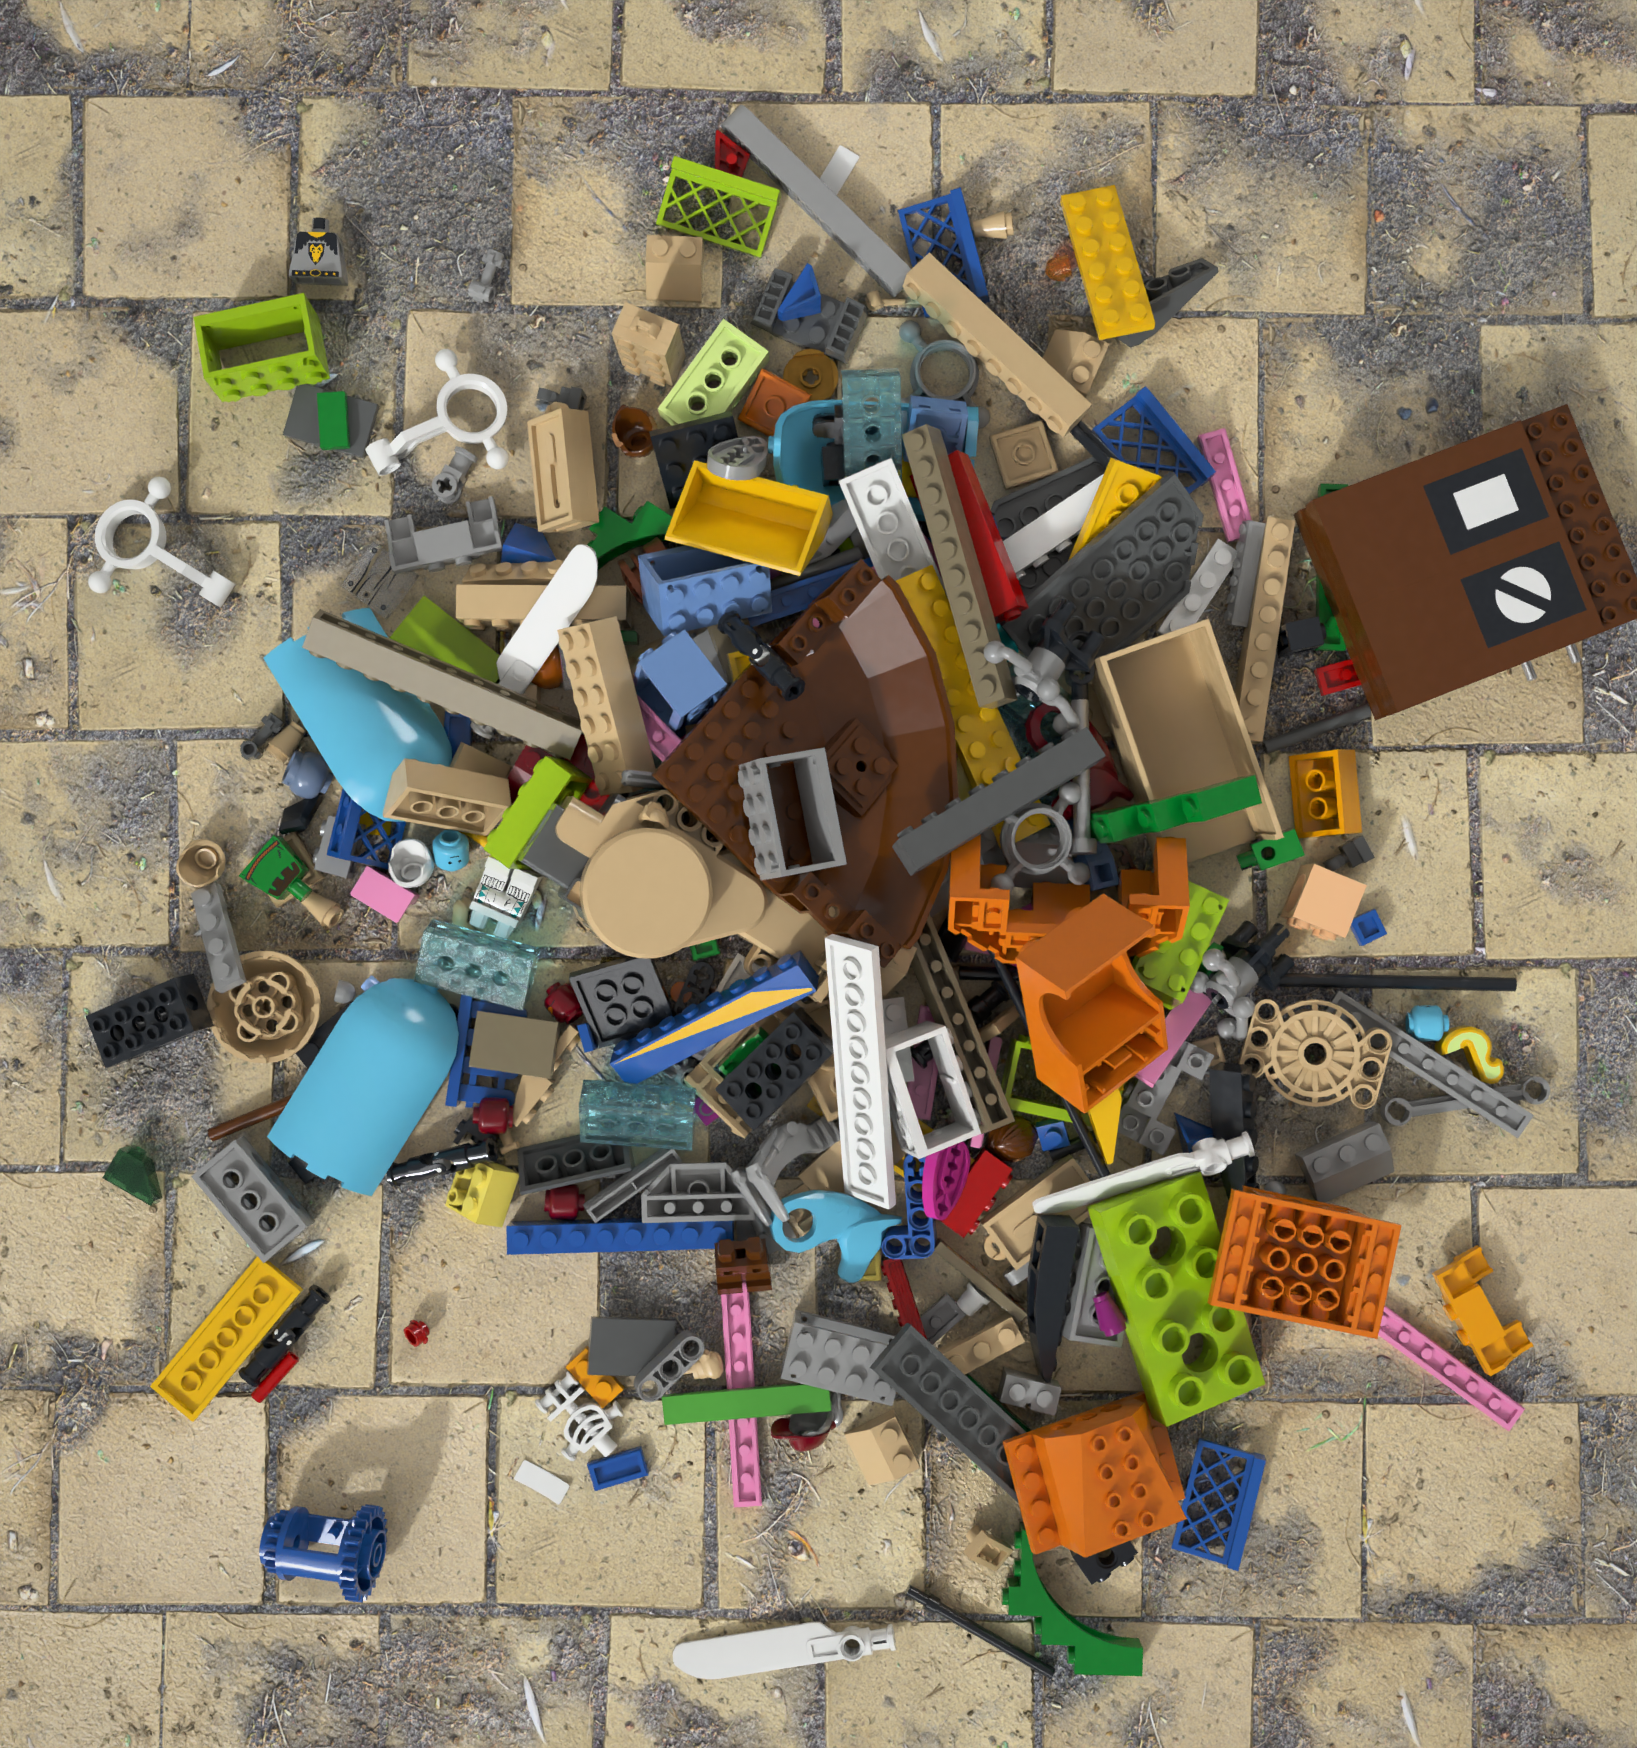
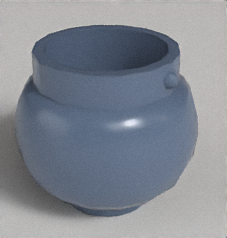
M295 750L286 767L281 783L289 786V789L295 795L305 799H312L320 792L326 793L334 774L329 772L330 768L320 754L315 752L302 753Z

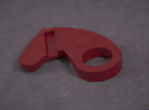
M1043 702L1030 711L1025 723L1027 741L1036 752L1049 744L1040 732L1042 718L1048 712L1061 713L1058 707L1050 706ZM1089 720V731L1106 755L1100 762L1090 768V811L1104 806L1116 797L1130 802L1134 795L1119 782L1111 753L1102 736ZM1059 795L1056 796L1055 799L1052 801L1051 807L1055 805V803L1059 799ZM1068 805L1063 812V817L1066 821L1073 819V805Z

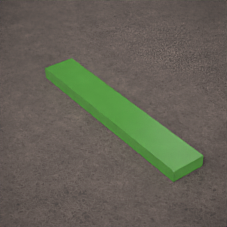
M801 1383L666 1394L662 1396L664 1425L827 1412L832 1410L831 1393L829 1390Z

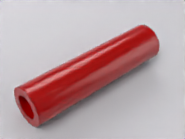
M289 1351L254 1389L251 1397L258 1403H262L299 1362V1358Z

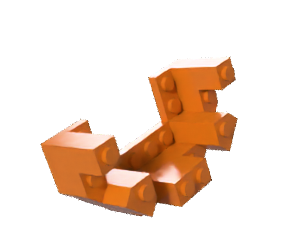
M981 834L950 852L948 930L955 935L959 933L967 936V942L982 951H992L995 953V959L1002 963L1016 964L1015 957L1028 941L1036 938L1041 939L1059 926L1071 910L1077 907L1084 908L1090 903V885L1041 882L1033 883L1031 911L1023 909L1009 910L1010 890L991 888L990 885L992 878L997 874L1004 873L1007 865L980 864ZM1156 837L1153 852L1154 873L1139 869L1121 870L1118 884L1119 904L1148 921L1155 928L1154 936H1146L1127 950L1128 958L1134 955L1140 958L1158 950L1160 943L1167 940L1174 943L1183 937L1190 907L1186 838Z

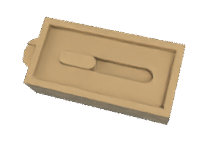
M625 302L612 331L621 363L625 366L624 369L636 376H639L640 373L650 377V381L664 387L665 384L673 386L686 358L679 324Z
M553 402L547 406L544 415L527 421L538 532L566 534L598 523L599 509L597 505L588 411L569 409L565 403Z
M1070 1154L1062 1158L980 1220L983 1227L989 1233L985 1237L983 1244L984 1250L990 1258L994 1260L1007 1258L1016 1271L1029 1262L1037 1215L1041 1214L1034 1211L1033 1201L1090 1182L1089 1178ZM1103 1200L1075 1209L1049 1214L1070 1215L1078 1225L1090 1216L1087 1207ZM992 1243L997 1244L999 1247L998 1252L994 1250Z

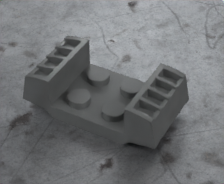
M774 268L750 324L804 349L820 350L829 358L847 364L868 316L866 306L849 297L846 298L844 303L820 293L821 313L781 321L778 319L777 310L795 282H793V274Z

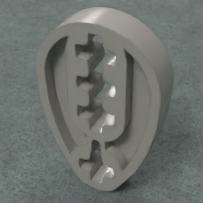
M747 436L718 443L708 451L707 468L714 475L725 479L750 480L756 478L766 467L768 456L767 441L760 437Z

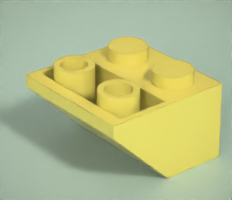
M487 1161L478 1163L473 1168L458 1171L448 1192L445 1206L475 1224L503 1227L519 1173L504 1165Z

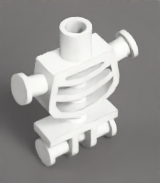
M567 1371L565 1378L554 1382L556 1389L553 1391L548 1388L545 1391L546 1395L541 1400H535V1404L544 1414L548 1412V1408L552 1404L556 1406L547 1417L550 1422L564 1409L570 1414L564 1429V1436L570 1444L567 1448L561 1450V1453L568 1460L574 1462L576 1460L575 1455L579 1450L586 1453L593 1445L604 1457H607L617 1447V1444L607 1432L613 1427L614 1421L612 1419L618 1415L620 1417L624 1416L623 1409L617 1401H614L613 1406L607 1410L605 1407L602 1408L596 1401L583 1403L578 1407L574 1400L585 1389L580 1385L574 1392H571L569 1388L573 1384L578 1385L579 1382ZM560 1393L566 1398L564 1401L558 1396ZM586 1410H595V1412H592L589 1415H585V1413H583V1411ZM602 1418V1420H599L596 1423L592 1422L595 1419ZM573 1419L579 1424L574 1434L570 1427ZM583 1428L586 1433L583 1439L580 1440L578 1436L579 1432Z

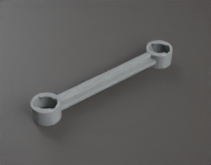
M1532 1075L1523 1077L1518 1084L1492 1088L1511 1101L1522 1100L1535 1105L1544 1103L1550 1095L1548 1082L1541 1077ZM1531 1080L1539 1082L1541 1085V1094L1536 1099L1530 1097L1528 1092H1525L1526 1085ZM1449 1094L1409 1101L1392 1096L1382 1102L1380 1114L1387 1123L1401 1126L1408 1123L1411 1117L1470 1107ZM1394 1101L1403 1104L1405 1108V1113L1399 1120H1395L1390 1113H1387L1389 1105Z

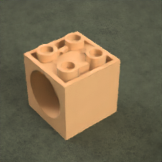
M1316 864L1301 865L1280 917L1287 919L1286 924L1296 929H1312L1313 936L1326 941L1328 939L1335 941L1336 938H1346L1367 885Z

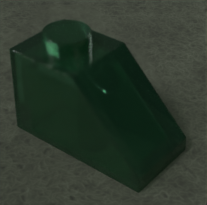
M136 1145L119 1148L102 1178L150 1206L159 1203L163 1197L153 1159L146 1156L147 1152Z

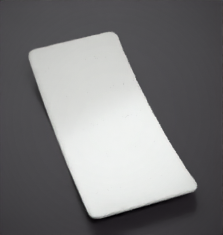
M526 1460L522 1462L514 1477V1480L532 1488L558 1505L562 1502L569 1489L567 1483Z

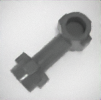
M271 712L268 716L265 715L261 721L265 725L252 741H243L240 745L241 756L248 761L260 759L263 756V744L273 732L280 733L283 728L281 726L284 722Z

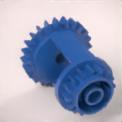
M365 1504V1506H361V1510H357L356 1515L351 1519L309 1514L308 1509L301 1506H294L291 1510L280 1509V1513L271 1516L264 1527L259 1549L260 1561L265 1568H268V1573L277 1574L281 1580L291 1581L298 1576L338 1582L340 1589H343L342 1596H345V1600L363 1603V1600L366 1601L367 1597L371 1596L372 1588L376 1587V1578L380 1577V1571L384 1563L387 1543L386 1533L388 1531L385 1528L387 1519H384L386 1512H383V1507ZM309 1541L339 1545V1552L336 1554L308 1550Z

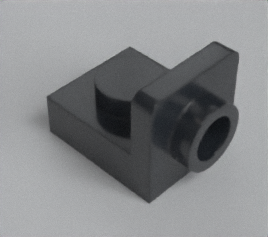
M471 1117L467 1121L463 1119L454 1131L457 1137L453 1142L459 1145L464 1141L468 1133L472 1134L471 1139L475 1143H481L486 1138H492L496 1143L500 1136L499 1134L480 1133L478 1124H473V1117Z

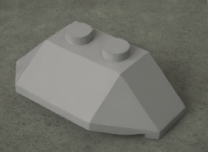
M727 1162L670 1163L641 1194L642 1223L755 1220V1212L738 1187L734 1185L730 1174L733 1168Z

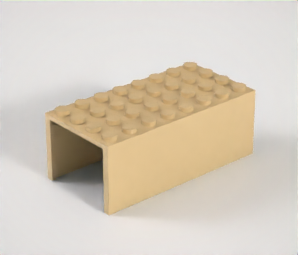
M1209 619L1094 660L1095 673L1092 682L1128 786L1134 795L1133 800L1135 804L1195 790L1237 777L1256 776L1262 800L1261 804L1207 821L1186 823L1160 832L1145 833L1152 855L1156 837L1186 838L1187 863L1255 839L1278 840L1284 838Z

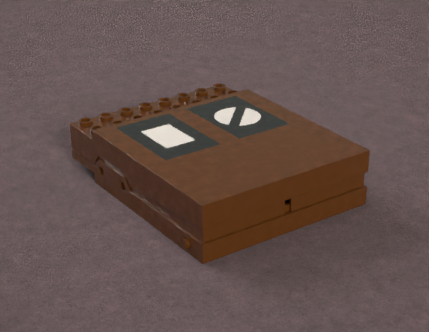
M1568 404L1526 420L1517 421L1313 499L1305 505L1306 508L1300 509L1294 514L1375 721L1520 664L1527 681L1535 680L1537 675L1531 660L1565 647L1571 663H1578L1581 661V657L1575 643L1637 619V576Z

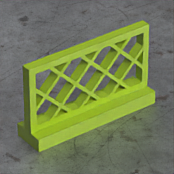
M674 156L671 164L672 170L656 224L693 237H703V240L762 258L776 208L779 206L782 196L780 190ZM676 178L688 181L692 191L677 198L673 190ZM692 183H695V184H698V185H701V186H699V187H697V188H694V186H693ZM707 187L714 189L718 199L703 206L697 193ZM718 191L726 193V195L721 197ZM671 195H673L675 200L669 203ZM695 195L701 209L687 216L680 202ZM732 196L739 197L744 208L730 215L723 201ZM745 200L751 201L753 203L747 206ZM721 203L727 217L712 224L706 211ZM677 204L684 218L675 223L665 221L667 209ZM759 204L770 207L767 218L756 224L750 209ZM747 212L753 226L739 233L732 219ZM704 213L710 226L702 231L694 230L689 220ZM730 221L736 235L727 240L721 239L715 228ZM687 222L689 228L681 226V224ZM764 225V229L761 234L759 227ZM755 229L760 237L757 250L746 247L741 238ZM713 230L715 236H712V235H709V234H706V233H708V232H710V231ZM739 239L742 245L734 243L733 241Z

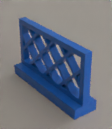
M961 187L950 190L951 194L898 210L912 268L917 264L916 258L919 260L924 258L914 252L913 248L920 237L931 243L925 256L928 253L932 254L935 247L948 253L942 263L944 267L947 266L952 255L962 260L963 267L959 274H952L964 285L968 286L970 291L983 303L990 302ZM948 203L950 212L944 222L931 216L937 206ZM918 213L925 218L918 230H915L907 225L905 216ZM951 219H952L954 228L951 227L950 225H948ZM929 220L941 226L934 240L922 233ZM945 229L956 234L957 239L951 249L938 242ZM909 232L915 234L912 240ZM958 246H959L960 254L957 253V252H955V250H956V248H957ZM964 273H966L967 281L962 278ZM922 306L925 318L930 317Z
M1146 386L1138 391L1131 400L1092 429V432L1122 462L1139 468L1154 469L1155 474H1158L1159 470L1174 472L1177 477L1178 472L1189 474L1195 481L1190 487H1185L1189 495L1200 486L1202 487L1216 473L1210 463ZM1131 407H1134L1140 414V424L1124 422L1125 412ZM1108 425L1120 427L1118 440L1108 439L1101 430ZM1124 427L1139 429L1138 442L1122 441ZM1143 430L1156 433L1158 436L1157 445L1142 443ZM1122 446L1137 448L1136 461H1128L1122 457ZM1141 449L1156 450L1155 464L1140 462ZM1161 451L1171 452L1174 455L1175 466L1159 464Z
M342 789L327 855L389 869L392 848L398 841L402 840L406 821L395 822V831L387 836L382 827V824L386 821L378 819V817L369 813L374 823L362 830L359 824L360 816L367 811L352 800L346 791ZM377 828L383 840L371 846L366 835ZM361 839L367 851L359 856L351 855L354 843ZM384 845L390 851L387 863L380 862L375 853Z
M1199 1438L1184 1494L1185 1499H1183L1181 1506L1189 1523L1183 1526L1184 1520L1177 1523L1171 1548L1227 1565V1568L1239 1571L1266 1463L1265 1455L1256 1452H1246ZM1203 1446L1214 1449L1220 1459L1206 1467L1201 1459ZM1221 1452L1227 1453L1228 1455L1223 1457ZM1235 1456L1247 1459L1244 1470L1235 1475L1226 1462ZM1200 1463L1203 1469L1197 1472L1198 1465ZM1223 1463L1231 1477L1216 1484L1209 1470ZM1206 1473L1213 1487L1199 1494L1194 1481L1195 1478ZM1242 1476L1241 1484L1239 1485L1237 1478ZM1233 1481L1239 1490L1238 1496L1227 1502L1219 1488ZM1193 1490L1196 1496L1190 1499ZM1216 1491L1223 1505L1209 1511L1202 1498ZM1199 1500L1206 1514L1192 1521L1187 1508L1188 1505ZM1233 1504H1235L1234 1512L1230 1508ZM1227 1509L1232 1517L1231 1524L1220 1529L1213 1515ZM1209 1518L1216 1532L1203 1539L1195 1525ZM1192 1527L1199 1541L1191 1546L1179 1543L1181 1533ZM1229 1531L1226 1540L1223 1533ZM1220 1536L1225 1545L1223 1556L1210 1552L1206 1543ZM1202 1545L1205 1550L1198 1549V1547Z

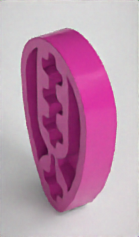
M963 1141L926 1156L922 1180V1199L925 1215L929 1218L937 1220L946 1219L961 1196L970 1169V1154Z

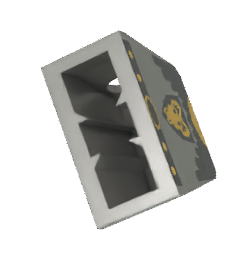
M313 218L312 232L297 233L289 269V276L295 284L348 286L343 242L338 234L329 233L328 219Z

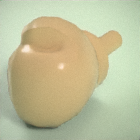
M705 1349L701 1358L683 1375L693 1373L694 1379L719 1378L724 1370L720 1354Z

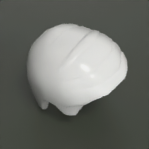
M408 838L398 841L392 848L388 871L392 880L404 888L418 887L428 881L434 870L433 855L428 847L418 839Z

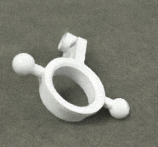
M450 349L438 351L435 356V363L440 370L446 371L450 378L440 390L437 398L438 416L400 432L391 443L387 438H384L367 446L365 450L378 475H387L397 470L401 466L399 460L407 457L418 444L445 432H448L450 436L462 443H484L488 451L486 455L488 465L497 470L504 468L509 461L508 453L503 448L498 447L493 439L502 429L507 416V402L502 390L496 383L482 375H460L456 368L458 361L456 354ZM465 389H475L488 395L496 407L497 415L494 422L487 429L480 432H466L456 427L447 414V404L454 394Z
M158 476L149 481V494L144 502L123 500L113 504L102 514L95 530V544L99 554L106 562L100 571H95L89 576L88 584L91 590L96 593L107 592L112 585L110 577L116 568L142 569L150 566L158 559L202 586L203 588L199 595L220 608L222 607L236 585L235 583L214 570L210 577L164 550L166 530L154 507L159 499L168 497L171 492V484L166 478ZM131 515H145L151 524L152 530L148 546L135 557L120 558L113 548V537L117 527L125 518Z

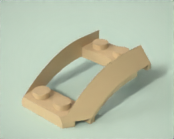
M780 1011L721 1040L694 1070L683 1079L690 1092L693 1091L732 1128L731 1132L742 1138H745L752 1129L715 1090L724 1079L713 1068L752 1028L757 1030L761 1026L770 1035L779 1026V1020L786 1018Z

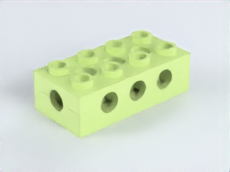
M723 319L659 406L658 412L660 417L673 426L733 411L754 383L761 369L770 361L769 351ZM730 358L737 360L732 366L724 364ZM711 381H719L721 383L717 388L707 386ZM695 403H702L705 405L704 408L699 411H694L691 409V407Z

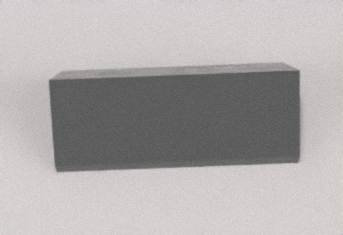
M626 1124L517 1149L521 1195L629 1172L635 1167Z

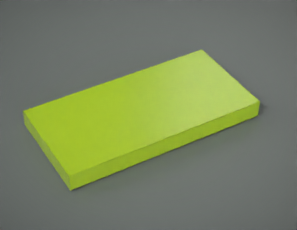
M425 595L389 637V639L497 684L500 681L497 669V660L500 655Z

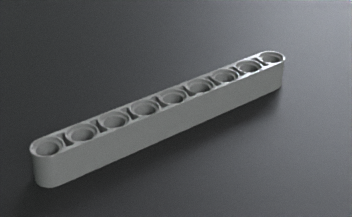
M740 104L721 124L726 135L749 153L750 159L887 293L895 297L903 289L906 274L911 268L748 108Z

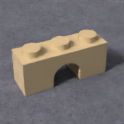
M1007 1311L984 1323L985 1327L976 1334L965 1339L959 1337L938 1350L965 1375L1024 1343L1025 1340L1013 1317Z

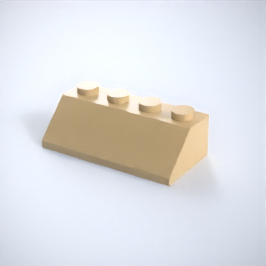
M404 758L392 774L383 809V817L487 836L502 819L504 811L512 805L509 781L506 778L496 777L495 775H486L466 769L461 770L441 764H431L416 759Z

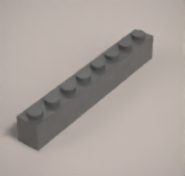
M1086 727L1079 732L1075 728L1061 737L1062 742L1054 745L1053 742H1050L1038 750L1040 755L1031 759L1030 756H1027L1015 764L1017 769L1008 773L1006 769L992 778L993 783L985 787L982 783L968 792L970 797L961 801L958 797L945 806L946 811L937 815L935 811L921 820L923 825L913 829L912 826H909L897 834L899 839L893 844L892 848L910 876L1100 762L1106 755L1089 729Z

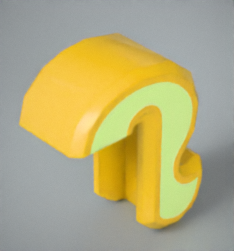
M1465 1025L1452 1027L1448 1032H1443L1442 1038L1436 1041L1434 1045L1435 1052L1439 1055H1446L1463 1048L1473 1076L1481 1082L1495 1084L1503 1077V1063L1499 1058L1490 1057L1492 1050L1491 1041L1483 1030Z

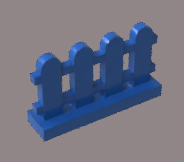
M461 994L457 1020L458 1044L456 1057L450 1068L445 1106L457 1107L460 1101H466L465 1107L473 1108V1104L480 1103L484 1097L506 1098L509 1101V1105L515 1103L516 1094L512 1090L505 1089L506 1079H514L519 1074L469 1067L470 1056H467L468 1045L472 1046L474 1028H471L472 1018H476L477 1011L528 1018L527 1010L517 1006L516 1000H510L509 1005L490 1003L487 996H481V1001H475V994ZM464 1073L470 1074L469 1084L463 1083ZM477 1076L498 1077L497 1088L476 1085Z

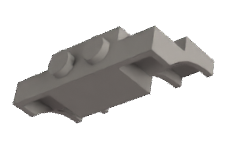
M491 496L489 499L475 502H465L469 522L466 520L416 531L414 518L411 514L399 519L384 520L392 571L395 574L423 568L425 570L428 569L429 572H438L444 570L445 565L456 563V566H465L473 563L472 559L479 558V555L502 551L503 541L494 497Z
M1185 1041L1153 1088L1136 1077L1132 1082L1128 1081L1121 1095L1124 1099L1121 1103L1117 1132L1164 1155L1176 1130L1157 1121V1118L1180 1072L1184 1071L1202 1080L1214 1055Z

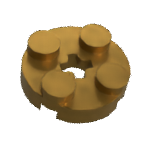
M804 349L793 355V358L786 364L783 371V379L812 394L810 401L830 400L838 386V369L834 361L824 355V352L817 349ZM809 371H813V375L819 377L812 385L803 380V377H806Z

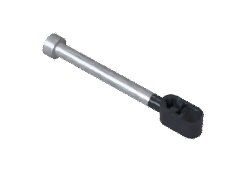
M1076 631L1070 636L1069 640L1071 643L1074 640L1084 642L1089 633L1086 631ZM1094 664L1088 672L1080 671L1082 674H1085L1082 680L1079 679L1077 674H1074V670H1065V681L1071 687V707L1080 721V725L1076 729L1077 732L1086 727L1089 729L1088 683L1094 677ZM1089 768L1073 778V782L1080 787L1082 794L1080 800L1073 804V838L1069 852L1070 855L1097 854V840L1091 838Z

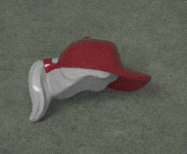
M834 1392L831 1395V1411L791 1414L790 1417L775 1420L771 1426V1436L775 1439H788L792 1448L798 1452L818 1448L824 1443L830 1430L835 1429L842 1423L841 1393Z

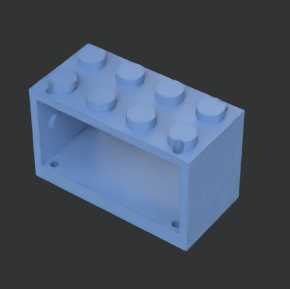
M687 545L638 555L643 607L663 636H667L672 632L680 633L684 629L690 631L717 625L719 619L725 613L736 611L741 616V619L772 612L770 569L768 567Z
M685 629L678 634L672 632L661 641L663 645L656 650L650 648L642 653L638 658L640 661L636 665L637 668L633 679L636 694L679 738L686 734V725L697 724L723 695L727 683Z

